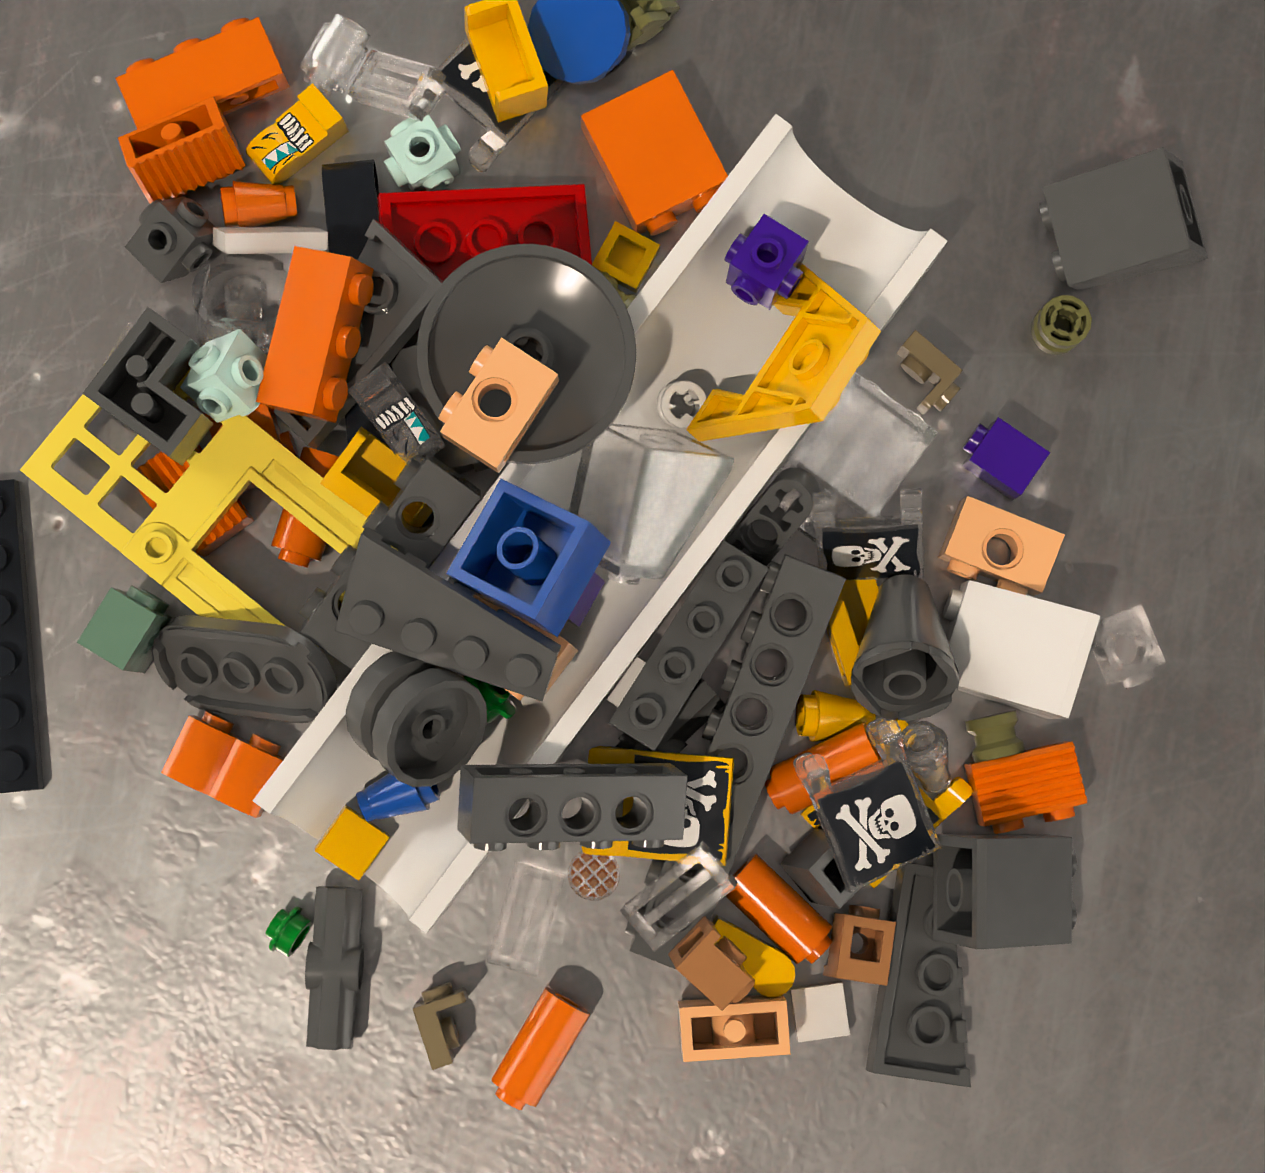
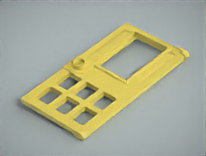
M188 370V372L176 386V389L173 391L176 395H178L185 401H187L191 397L188 396L180 387L183 384L190 370ZM82 394L20 469L22 473L192 611L204 617L285 626L195 553L196 549L251 483L256 485L340 554L348 544L357 549L361 533L364 531L362 526L367 519L366 516L321 485L320 482L323 480V477L247 416L237 415L221 421L223 425L201 453H197L195 450L186 460L190 466L169 492L165 493L133 466L151 443L137 435L121 455L115 453L87 430L88 425L103 408ZM76 440L83 443L110 466L109 470L88 495L84 494L54 469V466ZM124 477L157 504L135 533H132L101 507V503ZM345 591L340 595L341 604L343 602Z

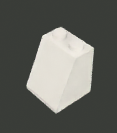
M972 580L961 583L960 590L952 588L944 607L943 618L950 620L946 637L959 672L958 690L1046 719L1069 718L1100 616Z

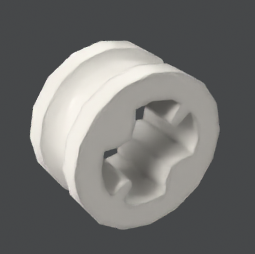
M674 381L660 390L656 401V409L659 417L665 424L676 428H687L707 398L699 385L691 381ZM689 392L693 400L689 401L688 404H694L692 413L690 415L679 414L675 417L670 410L676 406L670 404L672 395H684Z

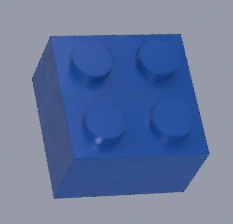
M500 478L446 574L473 591L478 597L558 637L611 542L589 521Z

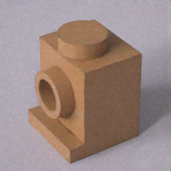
M849 905L848 915L834 913L831 940L833 942L829 947L827 965H824L823 976L887 986L896 922L879 920L881 909ZM857 933L862 937L863 946L859 952L853 953L851 951L852 936Z
M704 916L668 955L675 968L723 1011L730 1002L738 1003L753 988L755 979L742 965L747 959L746 955L726 936H723L717 942L721 935L714 924Z

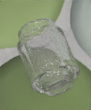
M335 14L330 23L324 22L300 63L301 69L307 73L303 80L309 86L313 83L321 93L328 96L332 94L333 90L344 93L369 51L366 44L370 34L354 21Z

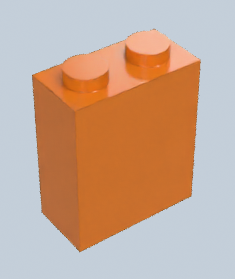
M674 70L581 115V129L632 229L639 234L646 231L651 236L663 233L678 223L676 216L692 208L695 209L696 213H700L728 177Z

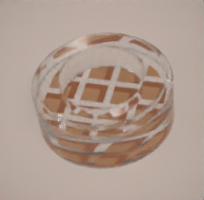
M580 851L574 856L568 868V881L572 890L586 900L597 901L608 897L614 892L619 883L620 868L614 856L589 855Z

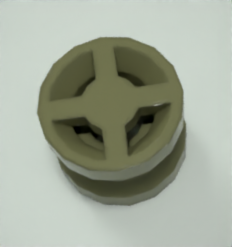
M1016 710L965 721L966 730L969 734L973 735L976 745L972 751L975 763L1025 752L1024 742L1016 736L1015 725L1018 722Z

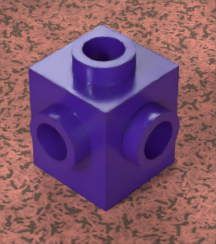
M763 214L749 236L746 237L740 233L729 248L724 261L729 263L726 283L731 286L732 292L745 303L754 306L759 303L770 310L780 295L788 299L802 279L804 272L798 268L804 260L809 241L766 214Z

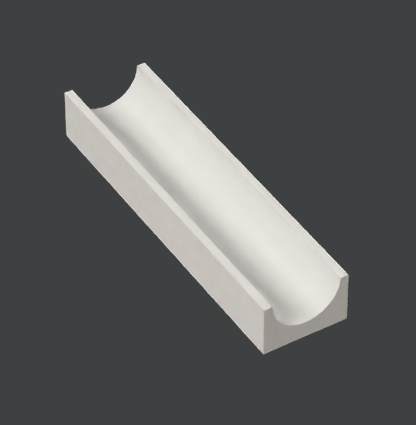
M777 114L773 116L627 308L636 340L635 373L628 398L611 426L589 446L563 459L540 464L509 463L428 569L454 584L455 580L446 573L500 478L589 521L611 542L595 570V573L605 583L580 628L567 621L559 634L573 645L578 652L545 694L543 701L539 702L527 696H524L520 701L510 694L508 700L515 707L516 713L510 719L499 715L493 722L487 723L481 744L466 765L557 764L714 556L722 541L726 540L813 424L809 423L699 442L686 430L687 428L669 426L658 415L656 401L659 392L667 384L674 381H691L699 385L705 392L706 398L712 389H721L744 395L796 317L782 314L774 305L769 310L759 303L755 306L747 304L732 292L731 286L726 283L729 263L724 261L737 236L742 233L748 237L762 215L766 214L805 238L809 243L802 263L869 318L881 332L930 269L948 242L931 228L928 231L921 232L902 227L857 201L813 163L798 144L793 134V126ZM689 392L684 395H672L670 404L676 406L670 410L675 417L679 414L690 415L692 413L694 404H688L689 401L693 400ZM371 644L252 800L267 813L279 816L296 825L319 841L345 804L363 816L356 793L366 789V787L389 772L382 767L378 760L370 757L355 743L347 730L346 708L351 691L363 672L381 656L392 652V650ZM460 770L451 778L437 783L440 800L430 803L429 810L371 821L387 832L390 838L364 874L393 898L407 913L409 921L425 933L439 921L491 852L474 848L473 844H470L457 830ZM529 798L519 799L512 804L509 810V819H516L528 803Z

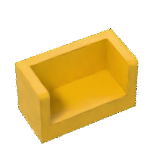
M482 0L465 6V32L498 123L546 108L548 84L518 1Z
M361 426L320 484L368 518L380 501L389 506L401 489L394 482L409 461ZM417 501L408 504L402 513L408 524L414 527H422L433 511L426 503Z

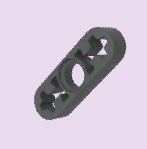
M788 468L781 471L725 541L740 551L745 548L751 553V558L767 567L816 505L820 496L817 480L809 472L800 468ZM794 488L801 493V496L795 499L785 512L779 505L785 495ZM759 519L770 522L776 528L778 538L773 540L760 538L754 532L752 522Z

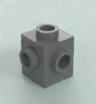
M185 196L163 201L157 199L149 204L139 216L141 226L126 244L125 248L160 283L187 276L189 272L196 271L209 259L212 254V249L209 246L213 242V227L215 226L208 220L209 215L207 211L192 199Z

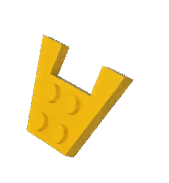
M801 263L798 269L803 271L804 274L792 295L788 299L780 295L774 303V306L782 314L796 317L746 393L743 395L721 389H712L686 430L701 442L824 421L827 414L839 402L842 391L857 368L867 359L870 348L881 331L869 318Z

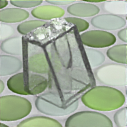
M855 372L842 391L837 405L827 414L824 421L814 423L778 472L779 474L788 468H800L813 475L819 484V499L810 515L797 530L823 548L822 523H874L938 432L927 425L918 414L908 411L883 393L878 385L865 380ZM793 488L785 495L779 507L786 512L794 500L798 497L800 498L801 493Z
M612 423L598 439L582 449L569 512L592 523L611 542L598 568L608 570L607 577L623 584L638 585L640 578L663 579L731 472L735 458L675 430Z

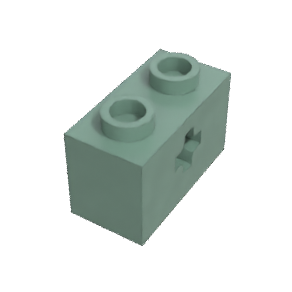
M132 585L127 592L111 587L77 643L123 671L145 674L153 661L152 646L154 639L159 636L160 630L173 619L165 613L169 604L144 589L140 590Z

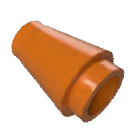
M232 181V186L220 187L225 227H259L287 219V217L297 216L293 185L283 186Z

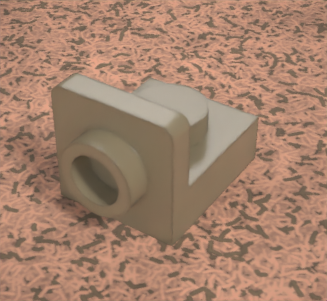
M915 330L897 352L904 359L900 365L906 373L919 383L924 384L928 380L935 386L916 409L922 415L932 406L941 412L961 389L953 381L963 370Z
M451 982L422 991L423 1001L416 1003L413 1007L414 1016L432 1070L452 1064L455 1058L453 1049L461 1046L452 1017L442 1018L441 1010L466 1002L468 994L465 987L453 990Z

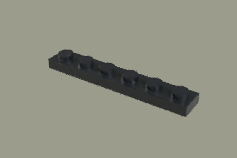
M14 479L0 480V793L44 789L19 481Z

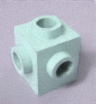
M429 114L420 120L416 117H411L402 121L390 132L392 137L384 141L390 158L383 162L399 188L408 184L412 192L443 190L454 181L455 176L460 174L455 154L461 151L459 144L448 126L444 124L437 128ZM430 146L429 152L425 156H414L417 152Z
M241 329L235 330L206 342L205 345L193 354L189 361L191 370L180 388L197 403L202 412L209 415L217 423L237 415L247 416L260 405V403L256 402L260 383L263 379L267 355Z

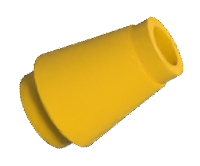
M813 690L811 695L801 694L799 696L796 706V730L799 736H809L811 742L827 740L862 722L868 726L871 733L874 731L876 714L869 712L857 700L818 690Z

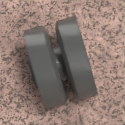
M392 651L381 656L370 665L353 687L346 708L347 730L355 743L370 757L378 760L382 767L397 780L411 787L433 786L451 778L457 773L461 765H466L481 744L487 725L486 702L479 690L457 673Z

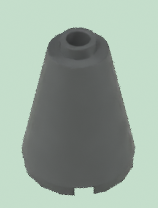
M896 575L885 580L879 587L851 671V689L857 702L873 714L881 716L882 709L898 712V720L911 721L931 717L946 709L952 702V694L955 689L958 690L959 672L928 584L921 578L913 575Z

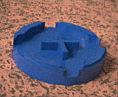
M538 0L532 8L527 27L542 69L556 79L577 85L597 82L607 76V73L612 71L615 65L618 66L626 55L631 36L629 15L619 0Z

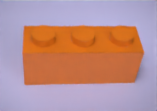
M259 17L252 20L239 18L230 21L221 28V33L205 40L200 38L186 40L173 49L174 53L156 61L152 58L139 60L131 64L126 69L125 74L116 77L115 79L137 129L211 97H215L223 115H227L290 88Z
M294 246L263 371V379L260 383L256 399L257 403L282 412L336 423L339 410L343 408L348 395L346 380L351 360L356 356L360 347L361 334L359 328L364 307L368 305L373 295V268L350 256Z

